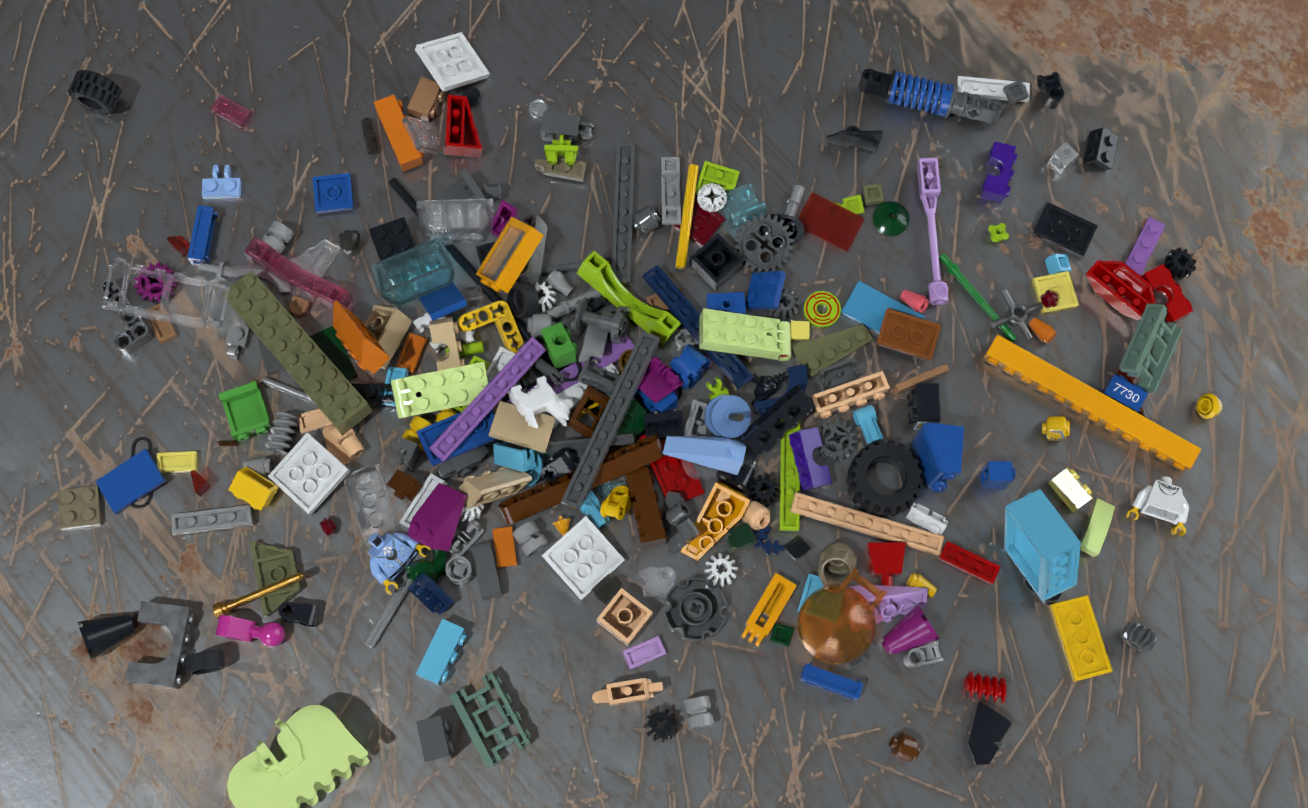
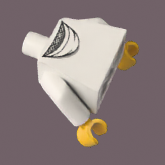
M1164 476L1160 481L1155 480L1152 485H1147L1139 491L1132 504L1134 506L1133 509L1127 511L1125 515L1128 518L1130 512H1133L1135 514L1133 521L1139 518L1138 510L1141 509L1140 513L1177 524L1171 528V533L1175 535L1177 528H1179V536H1183L1186 533V528L1183 524L1187 521L1189 505L1183 496L1182 489L1172 485L1170 477Z

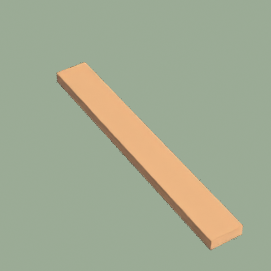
M794 493L790 509L792 513L886 541L905 542L906 547L939 556L941 554L944 536L801 493Z

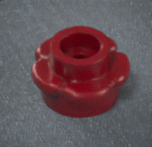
M1046 290L1041 295V302L1046 308L1056 307L1058 297L1054 292Z
M323 518L324 520L319 523L326 536L334 535L335 524L331 519Z

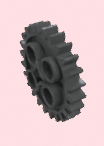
M762 213L759 214V218H756L753 214L752 221L746 218V226L740 224L742 231L736 230L740 236L734 237L738 244L733 246L739 249L737 253L742 255L743 261H746L744 267L746 268L751 265L750 270L752 272L755 268H757L758 273L762 269L765 272H769V268L776 271L775 266L782 268V261L788 263L785 258L786 256L792 257V254L788 251L794 249L790 243L795 240L789 238L793 232L786 231L789 228L788 224L782 226L784 223L783 219L777 222V215L771 219L770 213H767L766 218L763 217ZM762 225L768 228L767 233L764 235L758 234V228ZM751 233H755L763 241L768 239L767 244L776 250L777 254L772 253L765 246L760 247L761 243L751 236ZM776 237L782 239V243L778 247L772 244L773 239ZM749 240H754L756 242L755 248L747 249L746 243ZM769 252V260L762 261L760 259L761 254Z

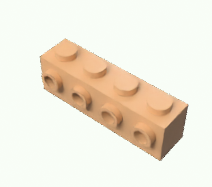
M883 371L811 395L810 399L816 405L813 408L815 419L819 417L826 419L832 416L834 412L839 411V413L848 411L851 406L857 405V407L867 404L869 400L874 399L877 401L886 397L885 395L890 387Z

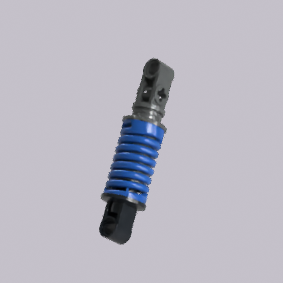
M865 69L862 72L858 85L859 90L863 93L884 97V103L886 104L890 103L901 106L904 101V107H909L911 103V109H915L917 104V110L921 111L923 106H925L924 112H929L931 108V114L943 116L946 119L950 113H953L958 117L963 116L972 120L994 124L998 121L1003 109L1002 103L996 99L968 94L965 91L962 93L958 92L956 84H940L939 81L934 82L931 79L927 81L926 78L920 79L919 76L913 78L911 74L906 77V73H901L895 69L892 70L891 74L873 69Z

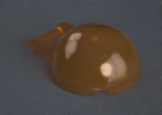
M856 568L852 570L842 585L824 586L812 592L805 599L799 610L797 618L799 638L805 649L820 661L829 664L853 662L860 658L874 641L877 626L873 610L887 592L875 587L861 576ZM852 579L876 597L871 605L859 592L847 587Z

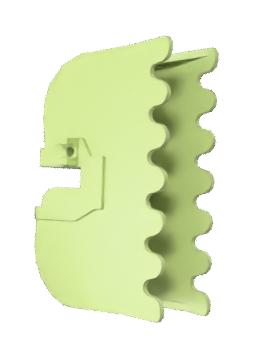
M321 705L303 707L285 723L280 718L274 721L280 730L277 741L286 758L279 763L261 739L257 741L258 746L255 747L256 750L241 759L229 774L227 782L229 799L235 808H300L302 803L315 806L319 801L317 791L322 789L327 793L333 792L336 786L334 778L339 776L344 780L349 779L352 776L351 764L356 763L363 767L369 763L368 752L350 734L330 709Z

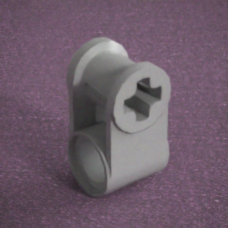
M931 642L906 652L903 657L905 666L912 669L944 661L937 646L939 642ZM910 654H915L918 657L917 663H913L910 660Z

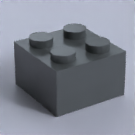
M441 716L416 721L425 763L430 765L453 759L452 754L455 753L453 741L448 738V733H451L449 722Z

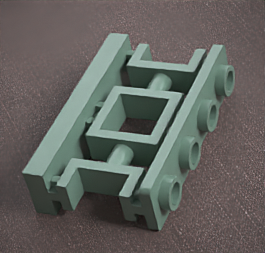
M1147 303L1119 369L1122 372H1126L1130 377L1140 376L1138 386H1141L1145 392L1156 393L1183 329L1176 327V323L1164 322L1167 314L1165 305ZM1153 344H1154L1155 347H1154L1152 353L1150 354L1151 348H1152V346H1153Z
M492 672L481 678L486 687L468 696L464 688H462L460 691L448 695L487 769L502 761L497 751L513 742H516L519 750H522L524 747L531 745L529 740L532 739L527 728L522 729L519 723L522 719L518 711H513L509 704L513 702L508 692H502L500 686L503 683L498 674L494 676ZM488 682H493L504 705L501 706L497 699L489 704L487 703L483 694L492 690ZM461 697H464L466 703L477 699L481 708L472 713L476 721L472 722L460 699ZM496 706L505 723L487 732L479 715ZM510 716L523 738L521 742L517 735L507 740L502 731L511 725L508 720ZM482 732L485 739L494 734L496 735L500 744L491 749L495 757L491 758L479 733Z

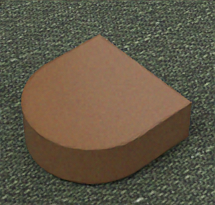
M293 295L288 308L294 317L300 318L308 313L312 303Z

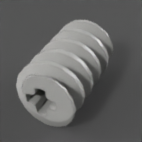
M276 412L275 417L277 419L272 422L276 427L270 428L273 434L268 435L267 438L270 441H267L265 446L269 448L267 450L273 453L287 455L288 453L284 451V448H290L291 446L286 442L293 441V438L288 435L295 434L291 426H298L293 420L299 418L285 412Z

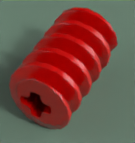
M970 671L964 679L962 695L964 696L966 691H969L971 698L974 693H977V698L980 699L982 694H985V700L988 701L989 697L993 696V702H996L998 697H1000L1001 704H1003L1007 692L1006 681L1004 678L998 680L996 676H992L990 679L989 675H984L982 678L980 673L974 676V673Z

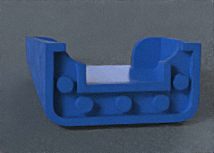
M925 423L912 439V450L915 457L920 461L919 467L923 468L926 484L933 492H943V490L947 489V479H955V476L961 474L963 426Z

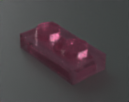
M219 95L210 108L212 113L240 129H243L252 116L249 110L222 95Z

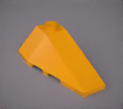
M720 481L715 482L695 522L701 534L684 546L680 552L698 561L742 518L751 500Z

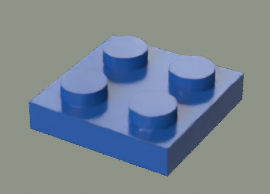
M350 173L313 177L316 214L354 210Z
M783 271L752 273L745 308L747 310L778 309L786 273Z

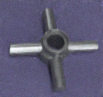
M1007 289L1001 291L1000 293L1009 309L1006 316L991 321V327L994 329L1006 323L1014 327L1018 326L1025 340H1032L1033 336L1025 321L1028 314L1043 309L1042 303L1038 302L1025 307L1022 304H1015Z

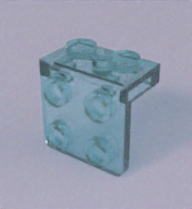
M747 184L726 192L727 201L722 210L731 229L741 227L740 224H747L746 218L752 221L753 214L756 218H759L760 213L763 214V217L765 216L767 210L765 202H759L752 185Z

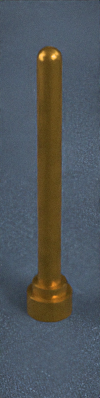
M301 572L228 603L220 601L213 604L214 614L218 619L219 615L227 616L232 609L302 580L304 574Z

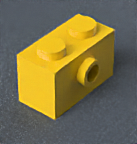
M246 466L238 470L228 490L236 498L248 502L252 508L262 511L270 505L279 486Z

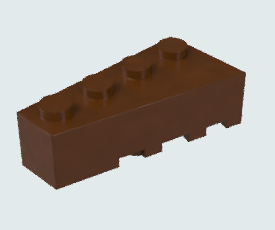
M648 467L633 470L625 474V480L629 488L641 548L646 550L664 546L668 535L666 527L663 528L662 520H664L662 510L658 508L657 504L659 502L657 490L654 491L652 483H655L653 472H649Z

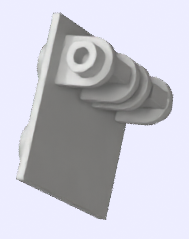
M460 517L449 552L454 557L463 556L471 547L470 545H473L485 530L475 520L469 522L466 519L462 522Z

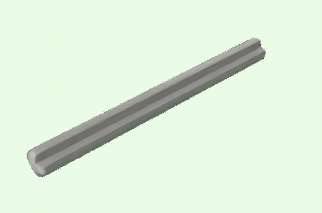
M426 547L422 548L421 553L427 557H422L418 552L413 561L418 559L427 560L433 549L430 551ZM407 572L366 637L364 644L368 647L373 648L407 594V588L413 583V580L406 578Z

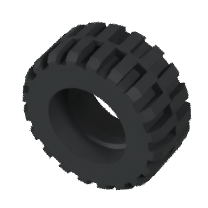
M879 440L876 444H868L857 453L847 471L846 484H849L848 492L849 495H853V502L855 504L859 503L862 511L868 510L874 516L879 514L880 517H887L888 515L893 517L900 512L903 513L915 502L923 486L924 479H922V475L924 473L923 468H919V459H914V452L911 449L906 451L904 449L905 445L901 443L898 446L894 445L895 441L889 440L887 443H884V440ZM887 463L895 467L902 478L901 489L894 495H883L876 492L870 486L867 479L868 470L872 465Z

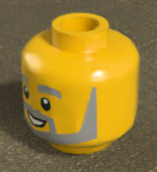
M1049 416L1046 419V423H1042V434H1046L1049 441H1064L1067 436H1070V421H1067L1064 416Z

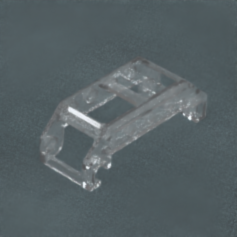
M115 258V260L110 261L102 308L117 311L116 313L200 329L209 327L221 330L224 323L230 282H226V279L222 277H215L214 280L205 281L204 277L194 276L189 278L186 277V274L174 272L173 275L166 273V270L158 268L152 271L147 270L146 266L143 265L131 267V264L127 263L126 259ZM113 267L123 271L124 274L119 302L108 299ZM131 274L159 278L164 281L159 311L125 305ZM173 282L204 287L205 294L200 318L167 312ZM214 288H225L220 319L207 318L211 294Z

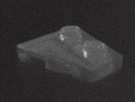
M324 239L317 243L315 247L305 250V253L299 257H293L290 263L322 281L342 250L340 247Z

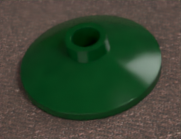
M887 201L876 207L872 220L875 228L881 234L897 236L907 229L909 214L901 204ZM889 214H893L895 218H890Z

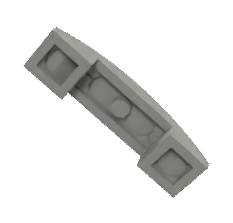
M661 157L662 225H681L680 157Z

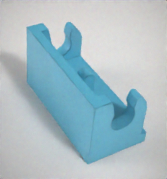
M503 442L502 445L500 443L493 444L494 464L521 472L536 467L534 450L529 449V458H527L526 450L508 447L506 442Z

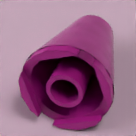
M916 605L883 637L884 642H882V645L887 653L892 652L895 655L934 642L939 637L920 606Z

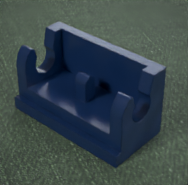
M423 572L407 588L432 613L437 610L436 613L438 615H441L454 603Z

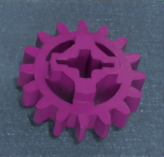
M157 262L156 266L149 263V268L142 266L144 271H137L139 277L134 278L135 282L138 283L134 285V288L138 290L136 293L140 297L142 296L144 301L149 299L152 304L155 300L161 303L162 298L168 300L167 295L174 294L172 288H177V285L174 283L177 281V278L174 276L172 269H169L166 264L162 266L160 262Z

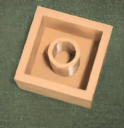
M621 588L599 615L597 623L628 647L652 617L653 612Z

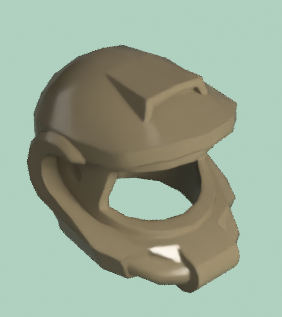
M834 542L821 550L818 575L822 584L829 591L838 592V590L844 589L853 580L857 556H855L850 546L841 542ZM826 571L834 574H847L842 578H833Z

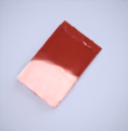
M813 192L798 217L804 226V231L848 252L865 220L861 216Z

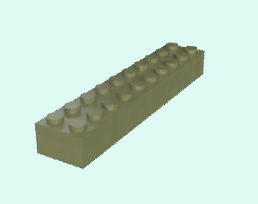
M252 270L221 293L227 303L342 436L372 412L366 400Z

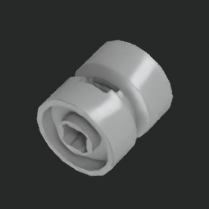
M274 220L268 228L269 233L263 235L259 244L270 253L280 256L285 249L284 244L290 242L294 233L284 224Z
M534 520L523 524L512 533L518 544H522L521 549L527 557L537 554L548 545L543 534L538 533L539 528Z
M463 556L451 558L446 564V574L449 580L457 586H464L471 582L474 572L468 559Z
M709 696L684 700L685 711L690 714L687 717L689 729L715 724L712 713L708 712L711 708Z

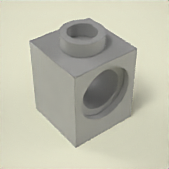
M1065 142L1053 153L1048 163L1062 174L1074 163L1079 153Z

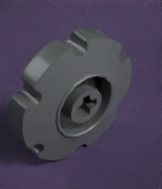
M688 578L684 586L677 583L670 589L665 598V604L669 605V609L663 612L665 622L672 633L675 631L681 632L682 640L702 642L704 641L705 634H709L711 637L715 636L725 622L726 616H723L721 613L722 610L727 608L725 597L718 587L711 589L709 581L706 579ZM692 606L700 608L698 614L691 612Z

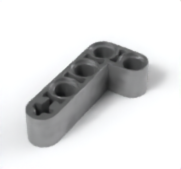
M533 212L526 215L523 222L532 226L544 236L515 283L528 281L535 284L541 275L547 223Z
M111 278L102 280L99 285L100 291L127 328L115 337L114 344L123 354L130 355L152 340L153 333L120 286ZM112 288L115 294L112 295L109 289ZM124 301L122 306L117 307L119 302ZM135 315L132 321H128L130 316ZM141 330H145L143 335L138 336ZM125 341H129L127 346L122 347Z

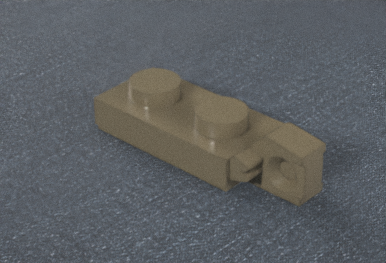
M557 157V164L552 165L547 164V158L546 160L536 158L534 167L535 170L543 171V174L547 176L584 182L587 163L575 160L574 165H566L565 158Z

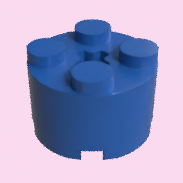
M688 344L683 349L680 357H674L669 365L671 366V371L684 382L681 386L688 390V388H693L702 379L704 368L706 370L709 369L711 360L695 347Z

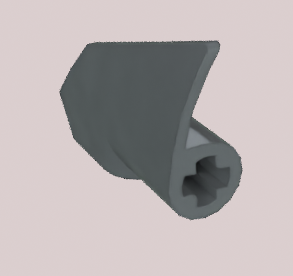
M667 492L662 513L670 551L675 553L696 539L701 533L689 516L691 514L690 508L679 492Z

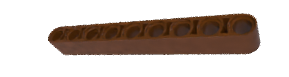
M651 435L607 454L591 489L662 458L665 454H662L663 447L659 437ZM576 469L564 474L555 481H546L502 501L498 507L507 524L516 523L561 503Z

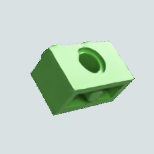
M562 322L540 329L542 342L555 369L577 362V346L575 342H571L569 329H565Z

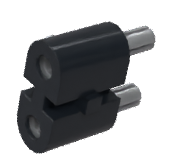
M751 460L749 465L744 464L741 466L738 475L718 470L716 478L726 485L728 483L732 484L731 488L739 492H745L755 476L754 468L757 462Z

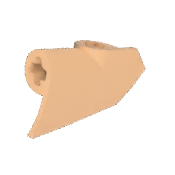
M333 425L323 428L322 432L327 450L342 464L346 465L365 451V448L354 434L353 428L343 436Z

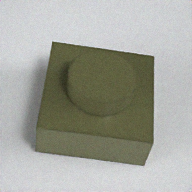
M881 184L864 185L862 187L865 205L883 204L884 197Z

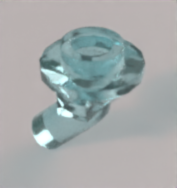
M623 480L613 485L609 481L598 486V493L603 499H606L614 487L626 485Z

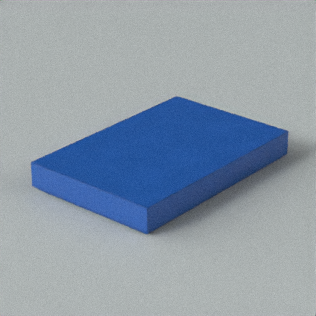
M450 282L419 297L432 321L467 306L465 298L454 282Z
M143 449L96 480L98 487L115 514H118L166 482L147 449Z

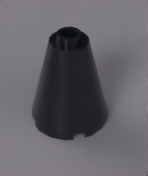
M129 614L77 622L91 660L135 634V629L138 628L135 617L130 618Z

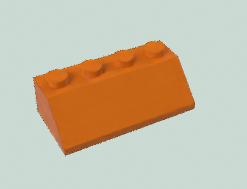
M336 300L333 306L332 325L337 331L335 335L344 342L343 346L351 352L350 355L356 361H359L357 364L364 371L369 370L375 374L390 359V356L364 323Z

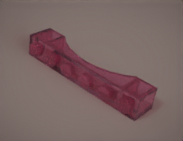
M255 237L244 250V254L249 261L333 309L336 300L346 308L353 301L350 292L302 269L271 246Z

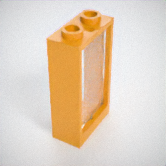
M511 217L476 273L477 276L482 278L480 282L499 293L501 290L509 293L544 235L532 226Z

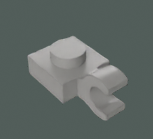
M230 325L226 344L229 345L227 352L229 359L237 360L240 348H246L251 332L249 328Z

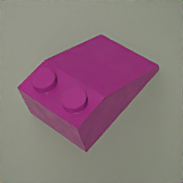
M438 483L413 516L407 534L411 539L431 549L449 551L467 494Z

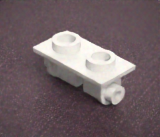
M913 503L906 518L932 533L941 535L948 524V521L945 520L946 517L934 511L930 516L928 515L930 509L922 506L920 503Z

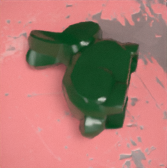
M433 549V561L418 559L406 565V578L414 581L423 572L437 583L440 575H446L445 558L448 551Z

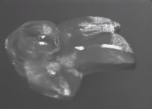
M651 566L639 574L640 578L646 581L643 588V596L645 598H653L660 595V598L665 602V598L676 579L674 570L670 567L658 569ZM664 573H668L669 575L667 580H664L662 578V575Z

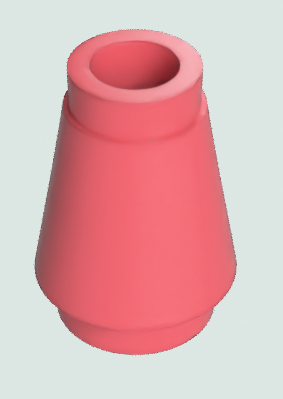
M904 290L901 293L900 299L915 312L923 313L927 309L929 300L926 296Z

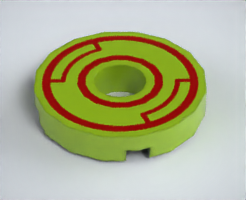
M818 291L809 295L806 299L803 313L805 319L810 321L812 326L821 329L829 328L839 319L841 306L836 296L830 292ZM824 306L827 312L820 314L817 311V307Z

